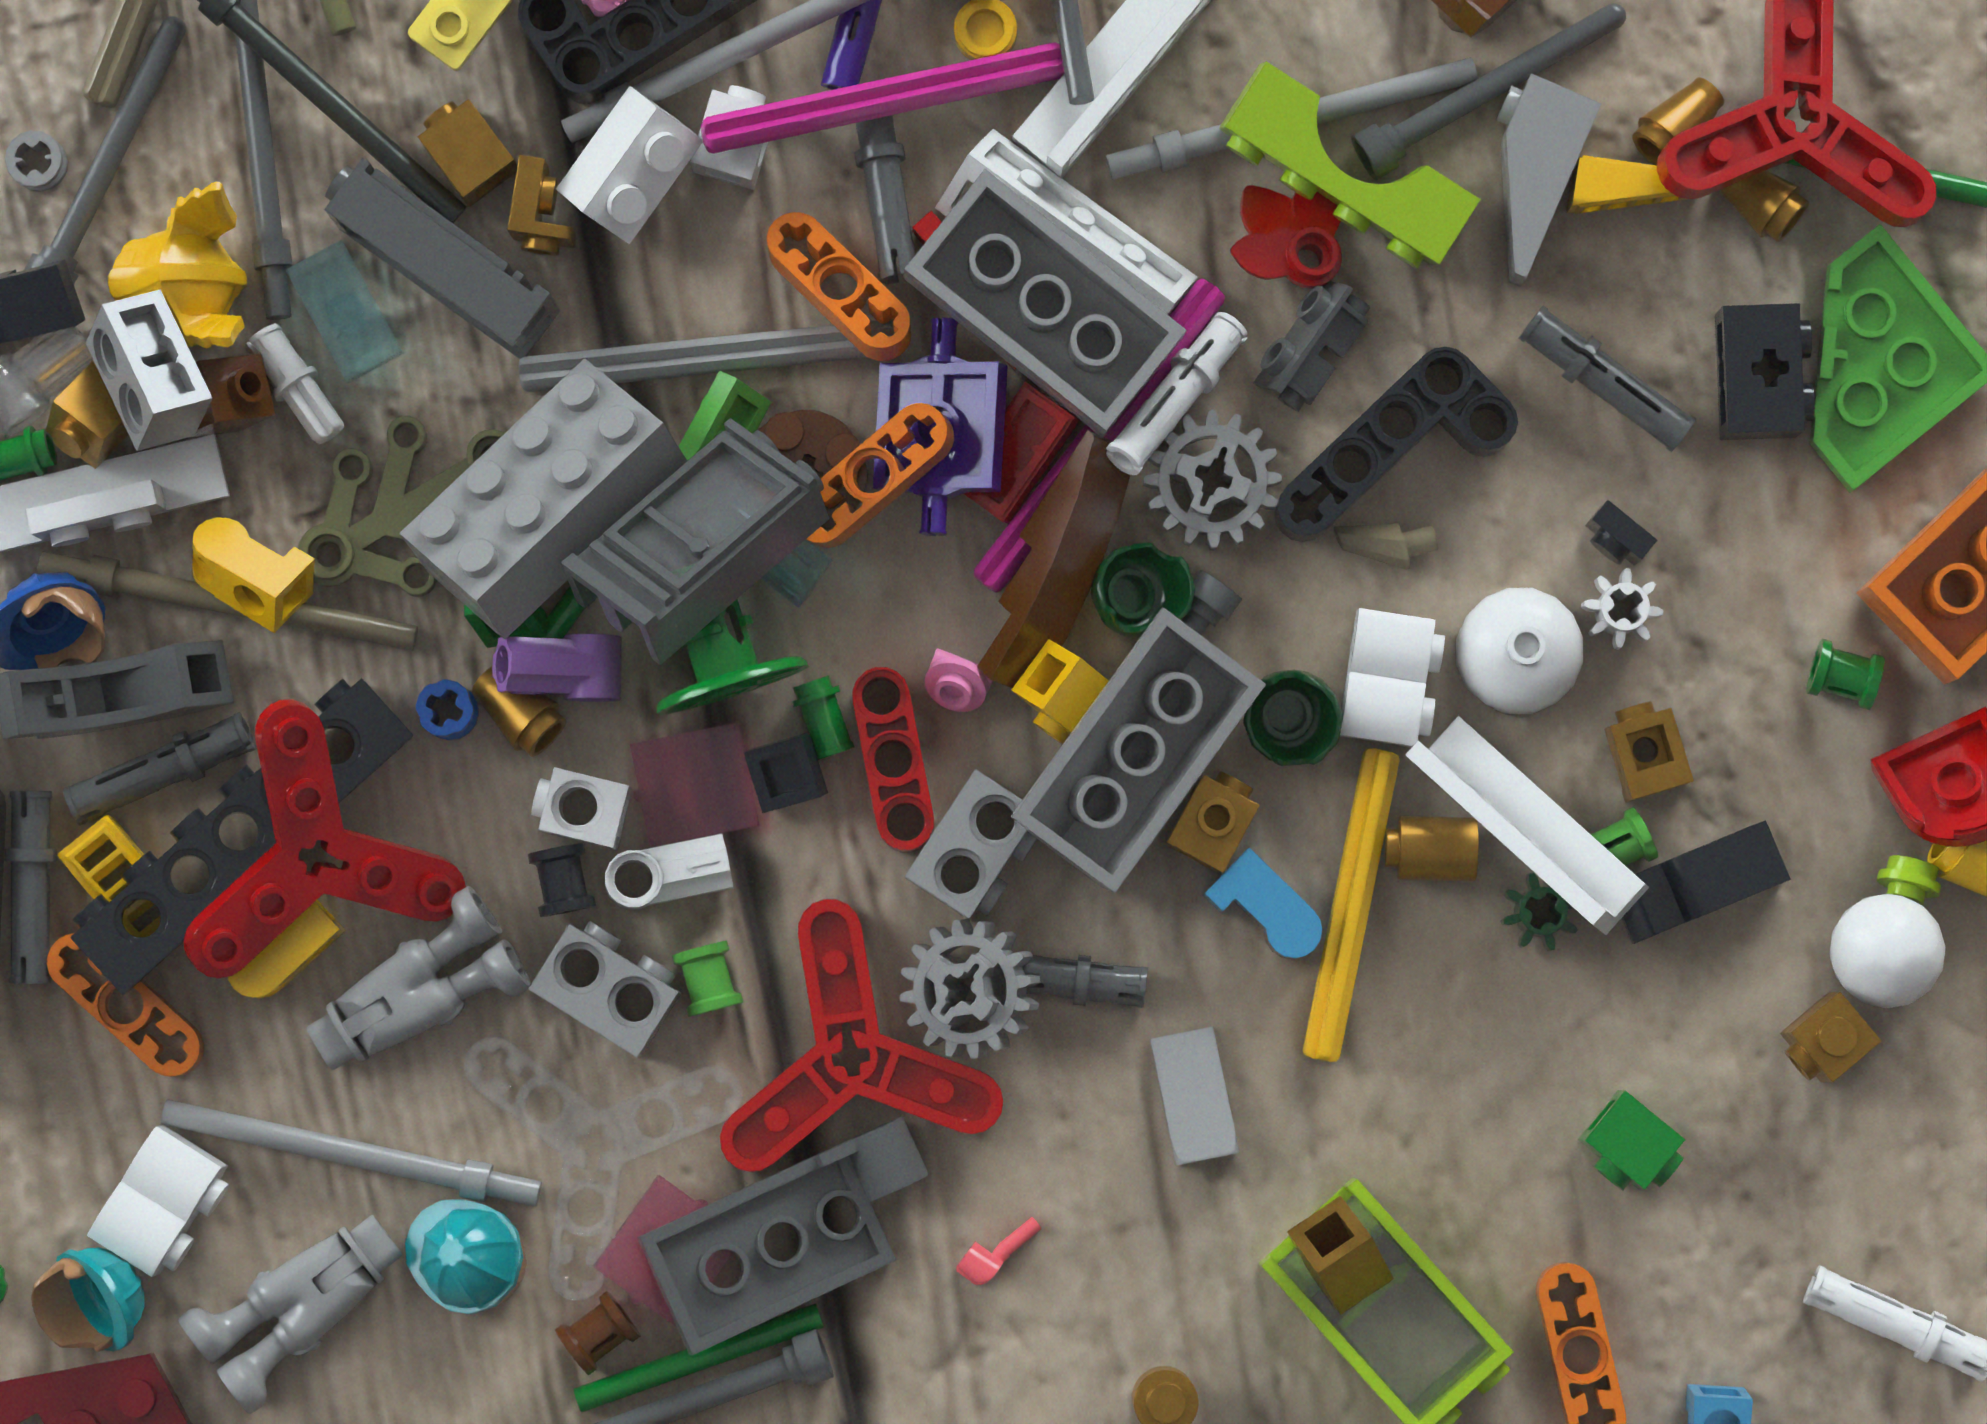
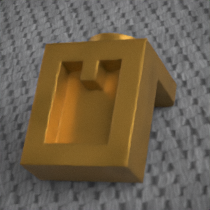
M519 155L507 229L512 239L522 241L521 250L539 255L558 256L560 247L575 248L577 235L573 227L541 222L543 214L552 216L554 213L558 178L548 177L550 169L544 158Z

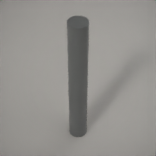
M1052 0L1069 103L1072 105L1090 103L1094 100V93L1078 0Z

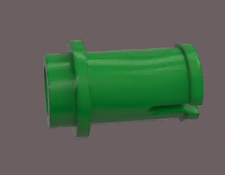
M28 426L24 428L23 435L0 441V480L33 471L38 476L46 475L48 472L47 467L57 465L55 445L51 435L45 431L46 428L36 431L33 426Z
M829 675L793 687L797 700L791 701L793 708L800 707L818 760L855 747L850 739L835 693L840 692L839 685L833 687Z

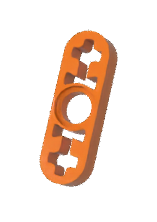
M791 212L778 217L771 224L767 232V246L769 258L774 268L861 353L873 360L888 361L897 358L905 352L912 336L910 315L907 308L815 218L805 213ZM790 236L792 239L800 241L807 237L808 252L817 262L811 271L809 259L798 249L794 248L785 253L784 239ZM844 273L855 279L857 288L851 296L835 300L827 297L821 291L823 281L832 274ZM867 300L869 313L879 323L886 324L893 320L894 335L888 337L880 332L873 337L871 336L870 320L861 311Z
M924 403L911 404L899 411L820 478L824 485V489L820 493L825 506L832 508L845 498L844 495L836 490V487L843 482L847 492L860 501L862 506L855 511L852 505L844 502L832 514V518L836 523L833 529L827 531L819 527L806 540L823 548H833L843 544L942 461L950 452L954 442V431L949 419L931 405ZM920 421L926 426L935 422L936 426L930 431V435L934 440L930 447L924 448L916 443L902 453L905 458L911 461V464L906 469L903 468L902 463L895 455L884 448L892 441L897 448L902 450L915 437L914 432L911 430V426L915 422ZM878 458L885 460L890 470V477L886 486L875 493L863 492L857 482V474L860 467L870 459Z
M74 933L59 938L52 945L47 957V968L53 981L150 1069L163 1076H182L190 1073L198 1066L204 1053V1042L199 1030L143 979L133 987L141 994L143 999L141 1015L134 1022L128 1024L119 1023L113 1019L108 1009L109 998L116 990V987L109 980L99 988L93 1001L86 993L97 986L94 982L83 974L76 973L70 978L66 975L65 970L70 963L64 956L65 952L69 948L75 951H82L70 938ZM88 958L87 962L89 966L92 967L100 976H105ZM157 1009L165 1015L164 1019L155 1024L162 1032L168 1036H176L182 1032L187 1037L182 1046L183 1050L188 1054L185 1061L181 1062L177 1059H170L163 1063L159 1056L162 1054L164 1047L151 1034H146L141 1044L133 1037L135 1033L145 1029L152 1022Z
M1569 1262L1555 1263L1547 1267L1539 1276L1536 1284V1298L1566 1424H1579L1578 1416L1588 1413L1585 1393L1580 1391L1571 1397L1569 1384H1590L1605 1376L1607 1388H1594L1598 1405L1603 1409H1611L1613 1412V1419L1607 1420L1603 1424H1626L1625 1407L1595 1281L1590 1273L1579 1265ZM1567 1273L1571 1282L1582 1283L1583 1293L1574 1297L1576 1315L1582 1318L1591 1313L1592 1326L1572 1325L1556 1333L1554 1321H1568L1563 1303L1557 1300L1551 1301L1549 1298V1290L1558 1287L1559 1275ZM1576 1336L1590 1337L1596 1343L1599 1350L1597 1364L1586 1373L1570 1371L1563 1361V1349L1566 1343Z

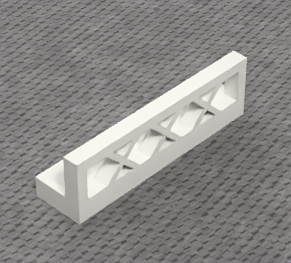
M1126 0L1086 47L1094 100L1083 105L1070 104L1064 74L1014 133L1012 141L1034 159L1063 178L1211 0Z
M994 129L967 155L935 209L947 216L959 202L958 198L968 182L974 183L984 169H986L1167 315L1183 299L1197 279L1195 274Z
M1460 716L1449 725L1429 749L1417 741L1407 752L1406 756L1605 935L1649 889V886Z

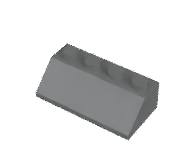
M1161 608L1010 817L1102 888L1116 893L1266 684L1167 609Z

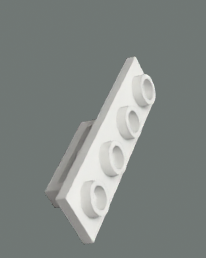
M207 435L104 460L96 469L88 464L1 485L0 552L50 540L52 547L68 546L90 539L88 531L112 525L115 532L134 530L152 524L151 516L230 497L216 435Z

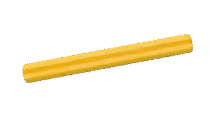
M1367 748L1362 754L1303 1046L1304 1055L1316 1060L1337 1062L1341 1054L1400 762L1399 755L1387 750Z

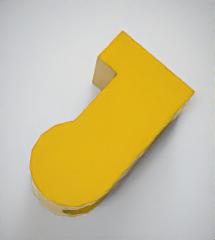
M216 517L208 519L198 525L194 531L192 541V575L195 582L213 594L215 598L269 631L275 633L313 595L315 558L298 548L293 547L282 557L249 538L245 527L238 521L230 518Z
M317 899L249 964L233 976L228 977V981L233 989L243 996L252 998L271 997L281 991L346 930Z

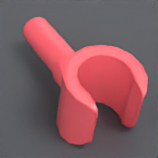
M1031 1217L1002 1240L992 1253L975 1241L957 1265L956 1271L975 1285L986 1284L995 1276L1002 1264L1011 1257L1010 1255L1041 1230L1040 1225Z

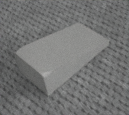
M1213 1026L1150 1039L1175 1165L1239 1153Z

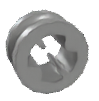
M30 130L20 133L9 144L5 157L9 174L21 186L31 191L43 192L53 189L63 180L67 172L68 160L65 150L52 136L42 131ZM47 146L51 151V154L44 156L51 163L48 170L41 174L34 169L27 176L24 175L22 168L28 166V163L22 159L25 151L31 148L39 153Z

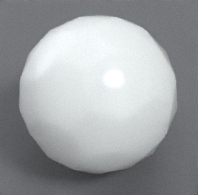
M1882 894L1866 897L1843 913L1832 932L1829 954L1836 978L1853 997L1869 1005L1892 1008L1909 1005L1931 990L1943 970L1946 947L1939 924L1922 905L1903 896Z

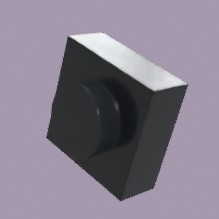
M1609 500L1600 506L1585 525L1595 534L1590 540L1592 545L1618 565L1624 559L1636 565L1658 541Z
M809 732L758 746L744 752L762 813L820 798L828 793Z

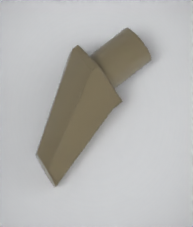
M1398 522L1379 525L1334 526V534L1342 550L1405 570L1410 569L1409 557L1438 550L1437 538L1432 525L1402 533Z

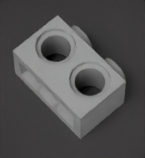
M161 289L102 304L87 338L86 345L136 451L195 436L212 400V396Z
M975 769L908 870L905 878L966 919H969V921L976 910L988 916L1008 885L998 876L1009 859L1013 856L1023 862L1038 839L1014 820V827L1009 835L999 840H991L979 832L976 819L979 812L990 804L1003 805L1013 814L1022 799ZM964 857L970 859L979 870L978 883L967 893H953L944 886L941 880L944 865L953 858Z
M590 920L584 930L569 924L528 990L633 1056L641 1058L682 994L670 986L676 974L644 954L638 964L616 952L622 940ZM579 950L590 951L599 963L597 978L593 983L585 987L572 985L565 975V963L568 957ZM632 984H642L650 990L654 1004L651 1013L645 1019L633 1022L626 1019L620 1012L619 997L626 987Z

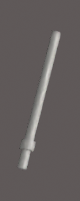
M810 0L632 87L652 102L657 103L869 0ZM628 82L605 92V100L561 120L571 143L597 132L630 86Z
M1470 57L1321 97L1318 105L1317 125L1468 85L1478 79L1474 61ZM1220 125L1180 135L1177 129L1154 135L1153 143L1106 155V162L1112 180L1158 167L1164 173L1186 167L1188 159L1228 149L1225 145L1231 137L1219 129Z
M169 1099L166 1100L162 1112L161 1124L458 1189L460 1197L485 1202L487 1196L536 1207L541 1192V1181L493 1171V1164L467 1159L464 1165Z

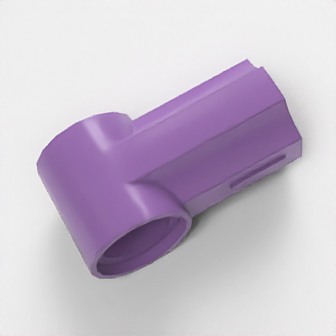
M570 634L565 635L564 639L508 636L505 640L500 637L498 638L496 651L493 654L492 674L497 684L498 692L510 694L563 695V700L620 701L622 636Z

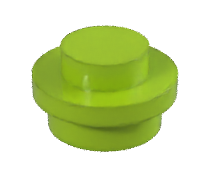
M1900 855L1889 856L1886 868L1878 871L1876 879L1880 885L1887 888L1886 894L1903 896L1912 899L1922 906L1924 905L1925 898L1939 897L1942 887L1936 881L1939 872L1937 866L1920 859Z

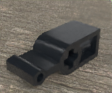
M1766 820L1636 873L1635 875L1649 886V889L1622 917V921L1632 944H1635L1791 880Z

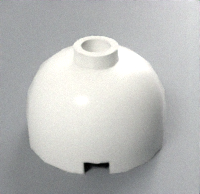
M1506 588L1485 597L1466 616L1456 638V666L1465 687L1484 704L1505 714H1533L1556 704L1574 686L1583 664V636L1574 615L1556 597L1534 588Z

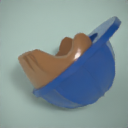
M68 572L33 573L18 586L13 587L7 593V599L0 604V667L5 670H28L59 667L61 664L69 661L96 662L97 658L104 652L105 647L104 620L106 607L93 587L76 580Z

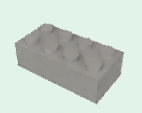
M984 169L904 268V279L1102 437L1107 434L1180 343L1187 331L986 169Z
M584 358L400 532V535L427 572L505 640L568 580L561 565L565 558L572 552L577 556L580 555L595 539L600 538L608 528L685 464L687 459L661 420Z

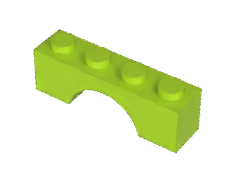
M1267 61L1259 64L1219 127L1221 131L1231 137L1225 146L1256 166L1259 165L1262 158L1273 163L1284 171L1279 181L1299 195L1312 200L1316 192L1329 199L1338 205L1332 215L1359 233L1365 235L1371 226L1391 239L1386 250L1410 266L1418 269L1422 261L1430 265H1440L1481 199L1428 165L1417 167L1401 179L1387 184L1367 183L1347 175L1331 161L1321 144L1317 128L1320 96Z

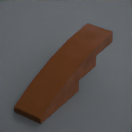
M1087 430L1019 535L1032 549L998 600L1011 615L977 666L990 680L1007 687H1014L1048 639L1060 646L1064 645L1090 592L1096 569L1104 558L1118 521L1130 475L1118 469L1107 457L1106 452L1108 450H1106V447L1113 441Z

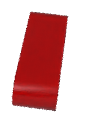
M874 667L865 671L856 680L852 691V701L876 825L882 840L891 849L899 852H914L923 848L933 834L934 814L910 691L905 679L897 671L888 667ZM876 681L893 683L900 693L897 707L885 715H877L870 712L863 703V695L866 688ZM889 743H899L906 746L912 755L910 769L904 775L897 778H889L882 775L875 765L878 751ZM902 805H911L917 808L924 817L922 832L916 838L909 841H901L895 838L887 828L890 813Z

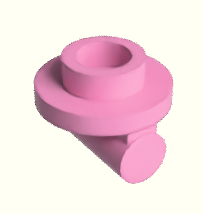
M937 648L925 676V687L930 697L940 706L952 711L968 712L977 709L983 704L993 681L977 667V663Z

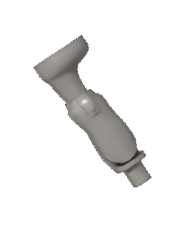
M467 886L456 892L452 897L451 908L454 918L442 933L430 942L423 938L401 942L395 950L396 954L365 975L336 1001L326 1005L328 1014L306 1027L310 1038L331 1070H335L354 1057L358 1061L364 1062L370 1056L403 1043L438 1024L441 1026L451 1025L453 1020L464 1009L465 999L484 990L500 989L504 994L515 997L530 987L529 976L515 949L506 939L487 949L480 958L455 974L442 978L437 977V973L444 968V965L464 952L484 944L502 933V929L495 916L472 887Z
M373 1215L369 1216L350 1232L345 1226L338 1229L340 1234L337 1232L309 1247L272 1272L268 1270L258 1273L257 1278L247 1291L249 1299L233 1309L212 1314L201 1308H192L178 1319L181 1327L193 1344L212 1364L226 1355L243 1337L263 1322H268L274 1318L278 1319L279 1322L272 1328L273 1331L265 1338L217 1369V1373L225 1386L248 1414L255 1412L264 1405L267 1397L265 1383L273 1368L289 1353L293 1356H299L317 1350L322 1342L321 1338L360 1303L377 1285L376 1281L380 1284L385 1280L381 1272L403 1256L402 1252Z

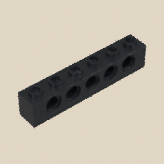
M362 678L352 687L344 679L340 680L314 704L322 712L319 717L324 731L332 728L341 729L347 732L353 741L354 750L351 757L343 763L331 764L339 803L414 736ZM247 764L218 789L226 798L207 816L199 807L195 809L170 832L177 841L176 844L159 859L151 851H148L121 875L128 884L122 892L110 902L100 894L72 919L80 929L70 938L122 995L129 992L183 943L186 929L193 919L276 843L261 768L254 773ZM244 814L252 818L256 823L258 835L253 845L249 848L237 851L226 847L222 843L219 836L220 826L230 815ZM184 857H197L204 861L209 869L207 885L201 891L194 894L180 892L174 887L171 880V872L174 865ZM136 900L151 901L160 911L161 920L159 927L153 934L147 937L132 936L127 932L123 924V913L126 907Z

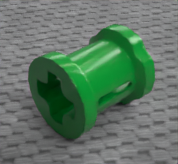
M1821 639L1811 664L1806 693L1817 696L1823 691L1856 700L1860 708L1870 710L1881 683L1885 658L1877 654L1867 658L1834 649L1832 641Z

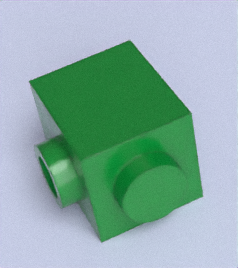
M1617 1090L1578 1140L1600 1157L1593 1167L1611 1183L1624 1191L1629 1183L1638 1189L1644 1190L1651 1182L1661 1187L1683 1161L1684 1157L1676 1151L1686 1139L1627 1091Z

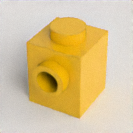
M1048 639L1011 691L1039 712L1033 723L1050 737L1063 744L1109 680L1082 658Z

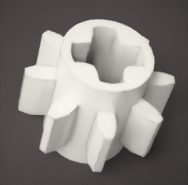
M1625 568L1621 572L1619 583L1614 586L1600 575L1594 580V583L1602 595L1598 600L1590 599L1581 603V608L1585 611L1595 612L1597 623L1591 627L1588 634L1590 636L1598 635L1603 630L1612 634V644L1616 650L1622 648L1625 636L1630 632L1641 642L1647 641L1650 638V634L1643 623L1647 618L1654 619L1662 616L1664 611L1659 607L1650 606L1647 596L1654 590L1656 584L1650 582L1643 587H1639L1631 583L1632 573L1629 568ZM1611 594L1619 601L1628 596L1633 599L1636 604L1630 611V616L1634 621L1633 624L1626 618H1622L1617 622L1610 618L1608 612L1614 607V602L1610 597Z

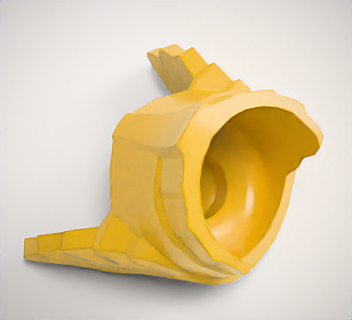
M216 181L202 191L199 188H194L186 198L182 196L177 197L175 208H171V216L168 217L166 230L151 234L146 238L128 241L117 256L113 269L108 275L109 292L115 301L161 289L188 347L196 345L205 349L211 348L213 345L230 347L234 345L239 333L245 328L242 316L227 315L235 298L247 287V275L245 271L232 261L218 240L222 234L236 227L237 215L229 203L222 183Z

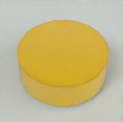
M971 0L959 10L954 22V38L958 49L965 57L970 60L1010 52L1014 47L1017 37V23L1013 12L1005 3L1000 0Z

